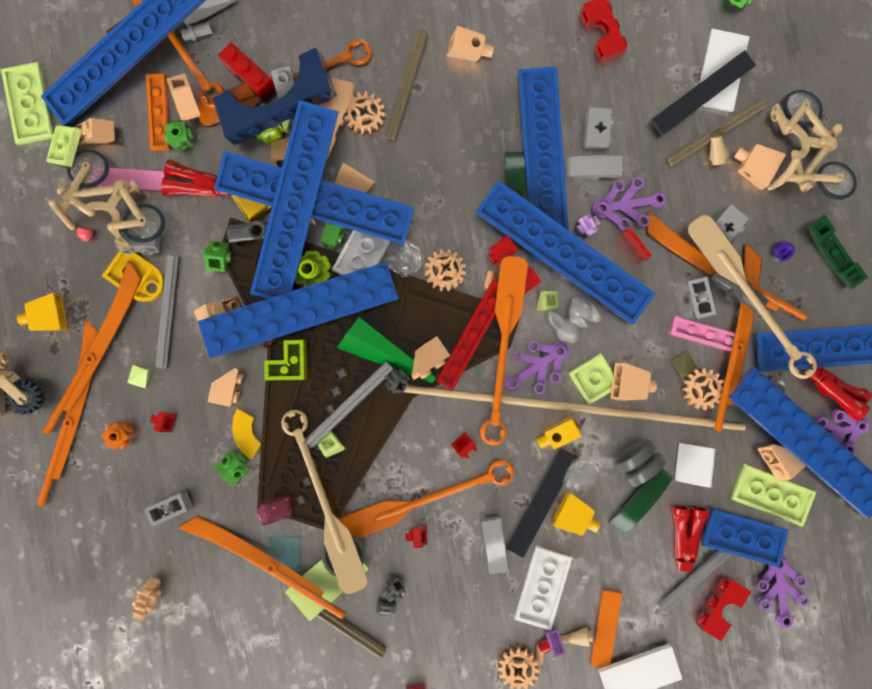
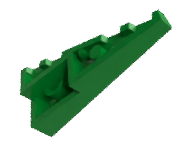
M360 317L349 329L338 346L343 351L382 365L387 362L393 369L398 371L402 369L404 373L412 375L414 360ZM432 374L423 378V380L431 383L436 379Z

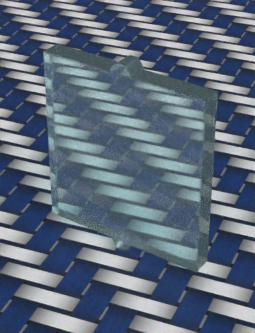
M286 535L283 537H269V555L293 571H300L301 537H287Z

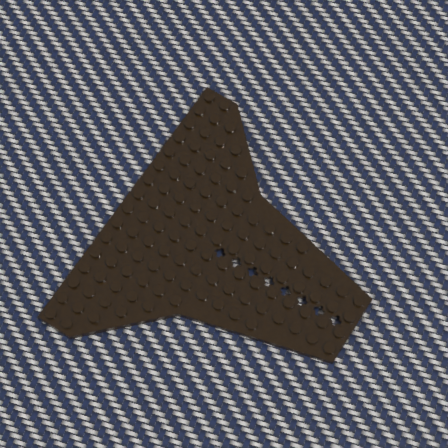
M230 217L227 226L246 224V222ZM256 226L253 229V234L259 236L262 233V227ZM226 229L222 242L229 243L230 251L233 252L230 257L233 258L232 262L227 263L226 270L244 305L247 306L266 300V298L250 294L264 239L229 243ZM305 242L302 256L307 251L319 252L321 256H326L329 259L332 268L340 255L338 252ZM331 268V270L329 271L332 276L331 279L339 277L340 275L332 272ZM389 269L398 300L264 342L268 350L267 360H284V340H307L308 379L266 380L257 509L324 530L325 515L295 436H290L284 432L281 421L288 411L294 409L301 410L308 419L307 429L303 433L306 439L329 417V415H326L325 407L332 405V409L336 410L382 366V364L338 348L346 333L359 317L413 360L415 351L436 336L450 355L481 298L453 289L448 291L446 287L440 291V286L438 285L433 288L434 283H428L425 280ZM295 281L293 291L304 288L303 285H299ZM496 314L464 371L499 354L502 334ZM519 320L509 335L508 349L511 347ZM442 365L438 369H436L435 366L430 369V371L432 372L431 374L435 376L436 379L444 365ZM343 368L346 377L339 379L336 371H340ZM407 374L410 378L407 381L409 385L433 388L441 384L436 379L433 383L420 378L414 380L412 375ZM385 378L331 430L345 447L343 451L325 457L321 449L316 452L315 447L310 448L308 446L312 460L317 464L315 468L329 506L337 519L412 399L420 394L396 392L393 394L386 387L385 383L388 380ZM336 386L338 391H340V395L332 397L333 393L330 392V389H334ZM296 413L291 418L287 417L286 422L290 427L288 431L294 433V430L302 429L304 423H301L300 414ZM308 478L311 486L308 485L304 488L301 480ZM301 496L303 497L305 504H301L300 506H298L297 501H295V498H299Z

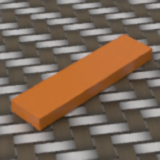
M165 73L146 74L149 140L152 152L171 150V145L166 143L164 138L165 124H170L167 75Z
M602 589L590 666L602 668L611 664L622 600L621 592Z

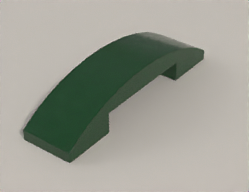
M505 152V185L525 199L524 152Z
M826 215L821 216L808 225L810 234L820 253L832 270L850 289H853L868 278L859 263L853 262L833 232L836 230Z
M662 468L655 476L646 481L623 509L620 508L608 522L621 534L627 533L658 501L673 477Z

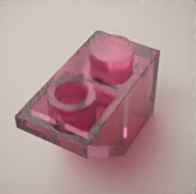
M289 496L266 499L257 509L258 520H261L262 525L281 521L292 515Z

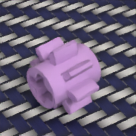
M588 214L577 221L579 226L576 227L579 235L585 234L587 238L599 231L597 226L601 223L597 216L592 218Z

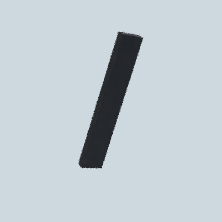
M744 50L652 118L651 122L659 133L664 135L754 68L756 64Z
M560 447L506 547L507 550L524 558L578 458L577 456Z

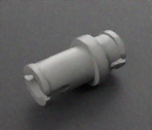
M208 21L196 26L188 25V28L181 29L185 42L191 39L195 41L198 37L213 34Z

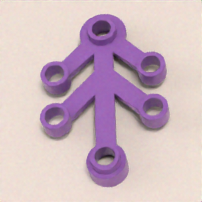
M636 177L631 181V186L621 200L611 203L617 193L625 188L624 182L617 180L613 183L612 189L605 199L597 200L593 204L592 209L595 216L598 218L608 217L621 230L628 229L631 226V221L628 218L622 219L613 212L615 210H621L635 220L640 227H645L650 223V218L647 215L639 214L632 208L646 205L660 208L665 205L667 197L663 192H656L651 197L630 200L635 192L644 185L643 179ZM635 180H638L640 182L639 187L635 186ZM616 183L621 184L622 188L620 190L615 187ZM660 196L662 198V202H658L656 200V197ZM600 205H604L606 210L601 211L599 209ZM645 218L646 224H642L640 219ZM622 221L627 222V227L621 225Z
M535 340L530 341L527 345L529 351L536 352L539 350L549 353L543 358L515 351L512 354L514 362L519 363L522 361L532 363L533 365L516 377L508 376L504 382L505 387L510 391H515L520 387L522 381L538 371L533 390L536 394H543L545 392L544 380L547 365L553 360V371L549 375V380L554 384L561 381L560 369L562 360L566 359L570 352L568 345L564 342H556L550 346L540 344ZM533 342L537 344L535 350L530 348V344ZM559 347L563 349V354L561 355L557 354ZM516 353L521 355V359L518 361L514 359ZM557 374L558 380L553 381L552 375ZM511 380L516 381V385L514 387H510L509 382ZM537 385L542 386L543 389L541 392L536 391Z
M835 409L832 412V418L838 422L845 421L849 424L844 427L829 422L823 416H817L814 419L818 424L823 420L820 425L830 430L831 432L828 433L840 443L844 436L850 433L847 441L842 445L845 448L849 447V451L852 454L855 451L853 445L859 434L865 433L870 427V421L866 416L861 420L854 421L841 409Z
M782 555L780 567L769 565L768 570L756 581L755 586L762 592L768 590L764 597L758 600V606L764 611H768L771 608V601L778 593L780 612L776 614L775 620L782 628H789L793 624V617L788 612L786 592L793 596L801 606H807L810 599L806 594L800 593L785 581L784 573L790 576L799 587H804L807 584V578L792 570L788 566L787 558ZM775 575L776 581L769 589L768 582ZM802 577L803 581L798 583V579ZM764 582L765 586L760 588V583ZM801 597H805L804 602H800ZM767 601V605L762 607V603ZM788 618V622L784 624V619Z

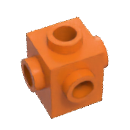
M124 421L110 423L105 427L106 431L101 435L104 439V444L113 450L126 448L131 444L130 440L136 436L132 428Z

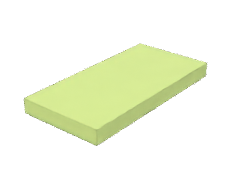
M34 62L1 69L15 144L22 145L52 139L54 127L50 108L41 98V95L46 92L41 63Z
M743 463L730 499L803 527L817 491L788 480L778 481L773 474Z
M322 559L302 576L323 590L322 598L330 603L343 592L337 577L331 575L325 569ZM363 563V568L366 572L369 568ZM292 587L285 590L288 597L309 621L324 609Z

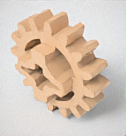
M365 91L364 96H361L360 92H357V98L353 96L350 108H347L345 111L347 115L344 119L345 121H350L348 127L354 126V132L357 133L358 130H361L362 135L365 134V130H368L370 134H372L373 128L378 131L377 124L383 125L381 118L386 116L384 112H381L385 109L384 105H380L381 99L375 100L374 93L368 96L367 91ZM373 105L377 108V115L372 111ZM367 110V111H368V115H367V114H364V115L362 116V115H361V112H365V111ZM352 112L357 115L356 121L352 118Z
M440 249L439 254L433 252L432 257H428V263H425L424 267L426 269L424 275L429 276L427 282H433V288L437 285L440 286V291L444 287L450 291L451 286L456 289L458 283L463 282L462 277L466 275V272L463 271L466 264H461L463 258L457 259V252L451 255L449 249L447 253H444L442 249ZM449 266L448 270L443 272V274L441 275L442 270Z
M701 368L700 372L695 369L693 370L694 375H687L688 381L683 380L686 387L682 388V390L687 393L683 397L689 398L688 404H694V408L699 409L701 406L703 410H707V405L713 409V403L720 404L718 398L722 395L723 387H721V384L724 380H718L719 373L713 374L712 369H708L707 372L705 368ZM701 377L700 381L695 382L697 378ZM701 386H704V388H706L705 392H703ZM713 396L711 399L706 401L707 397Z
M150 577L146 584L139 587L132 603L135 609L133 611L134 618L143 621L149 612L154 611L161 596V591H159L161 580Z
M518 646L517 651L510 648V654L504 652V658L499 660L501 664L498 665V671H501L499 678H505L503 684L509 683L510 689H513L514 686L517 689H521V687L528 689V684L534 686V680L539 678L537 674L540 672V667L537 666L539 660H533L534 653L527 654V648L524 651H521L520 646ZM507 664H508V667L510 668L509 673L507 672V669H506V665H507ZM529 665H531V668H532L531 674L529 673V670L527 669V668L529 667Z

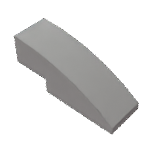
M623 156L564 157L565 177L599 179L600 177L620 178L622 176Z
M500 516L482 518L481 524L489 573L508 572Z

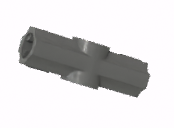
M254 221L252 223L227 226L229 243L264 239L268 221ZM256 226L262 227V233L259 236L253 234V229Z
M716 271L713 273L709 280L726 291V295L730 299L738 303L741 302L755 313H759L740 286ZM746 280L762 304L766 306L769 300L754 290L750 282Z

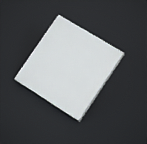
M679 443L675 481L711 488L716 449Z

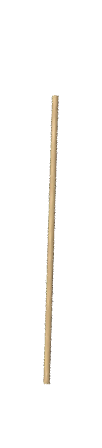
M409 385L404 391L406 393L459 399L494 401L493 394ZM502 396L501 403L707 427H714L716 421L713 419ZM724 421L723 428L744 431L746 424Z

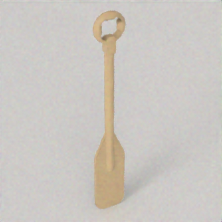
M707 215L697 218L688 227V233L716 272L740 286L790 356V372L800 379L811 377L817 369L815 358L810 353L799 352L746 282L739 254L713 219ZM802 355L807 357L806 360L809 364L812 363V369H808L804 372V375L799 374L797 367H794V361L800 359Z
M290 410L282 417V429L288 435L295 436L325 515L324 544L340 588L346 594L355 593L367 585L366 573L350 531L333 515L303 434L308 426L307 416L301 410ZM298 413L301 415V423H304L302 429L298 428L293 433L288 431L290 427L286 419L288 416L291 418Z

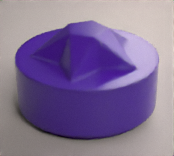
M785 240L778 242L773 249L775 257L782 261L789 260L795 252L793 244Z

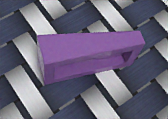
M554 629L546 632L545 635L553 656L557 657L565 654L559 630Z

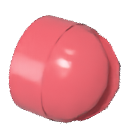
M77 227V237L79 240L86 242L92 238L93 229Z

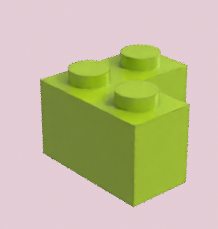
M284 340V360L264 361L265 380L308 379L307 340Z

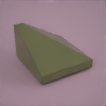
M688 351L671 360L680 377L688 375L697 368Z

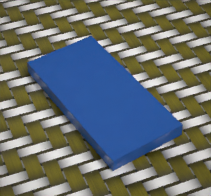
M710 508V516L707 520L701 545L780 567L789 530Z

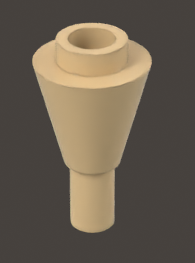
M588 627L569 635L561 636L562 643L590 647V643L594 642L592 630L588 631Z

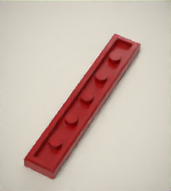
M491 280L436 379L437 382L452 390L455 388L495 316L497 281Z

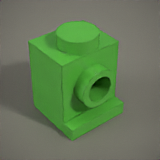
M326 222L320 241L325 244V248L335 251V248H337L338 244H342L344 239L342 231H347V228Z

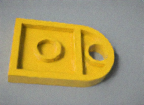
M119 251L102 277L119 288L127 262L131 261L142 279L133 298L143 302L157 299L162 294L165 278L163 273L136 252L124 254ZM151 283L157 285V291L153 294L148 290Z

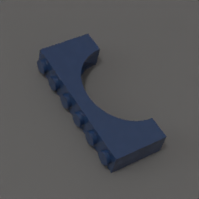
M316 47L298 56L300 69L294 85L282 98L274 103L261 107L245 106L240 103L239 99L230 90L213 98L224 136L233 145L241 144L253 136L260 135L269 128H274L288 119L295 118L299 100L319 105L329 102L337 96L324 57Z

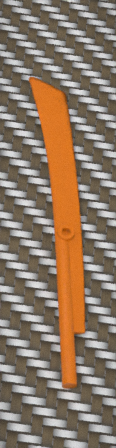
M651 211L647 212V216L650 218V223L647 225V234L707 274L713 275L716 270L700 250L677 235ZM751 284L758 293L769 300L766 307L777 311L780 307L802 321H805L808 317L801 310L763 288Z
M745 244V278L751 285L759 287L763 259L751 246ZM742 303L740 304L734 342L714 426V431L722 432L727 405L734 404L728 397L740 381L754 318V311Z
M131 261L127 262L118 291L101 329L43 429V432L50 435L64 410L70 412L102 359L142 280Z
M88 320L84 321L78 368L99 332ZM92 376L70 412L66 411L37 502L39 506H45L53 479L59 480L81 417Z
M198 515L178 527L182 531L204 538L241 556L337 617L344 618L345 611L322 598L323 590L278 560L227 530Z

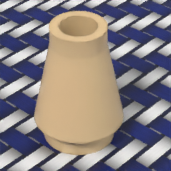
M722 135L710 137L709 161H712V165L727 163L729 155Z

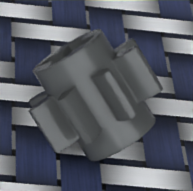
M399 369V371L392 370L385 377L388 380L385 385L393 394L404 392L409 386L407 381L410 378L402 369Z
M389 577L385 584L381 586L383 589L382 596L389 600V602L394 599L398 602L406 593L404 583L398 577L394 580Z

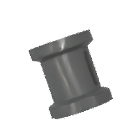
M377 600L375 617L385 616L394 619L396 602L386 603Z

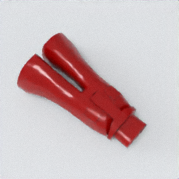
M168 159L164 166L165 176L189 179L194 181V183L163 178L161 184L163 196L178 194L208 197L229 196L228 193L214 190L217 175L186 167L174 160Z
M817 367L816 372L810 378L813 379V383L818 387L819 391L834 399L854 421L865 418L870 410L867 403L872 398V393L866 388H857L847 384L823 367Z
M673 505L672 515L675 524L674 551L677 570L692 572L693 565L696 564L695 560L698 555L702 529L710 516V510L690 505V508L686 505ZM689 519V530L687 535V524Z

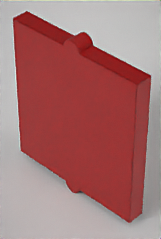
M632 229L623 231V238L640 260H649L652 256L634 231Z

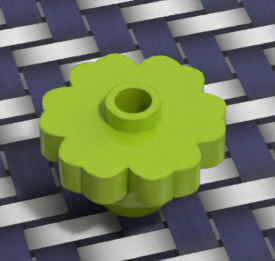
M307 251L304 256H301L295 279L296 283L307 287L331 279L332 276L329 271L332 265L326 256H321L317 251Z

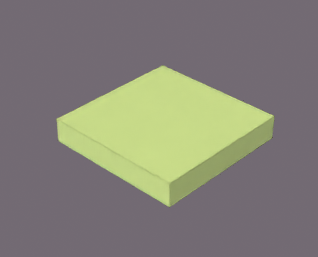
M57 125L46 162L72 167L82 130L76 127Z
M602 353L568 372L587 405L594 403L611 392L614 373Z

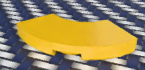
M237 408L232 422L234 440L240 451L249 459L254 460L261 447V441L257 439L253 432L255 417Z

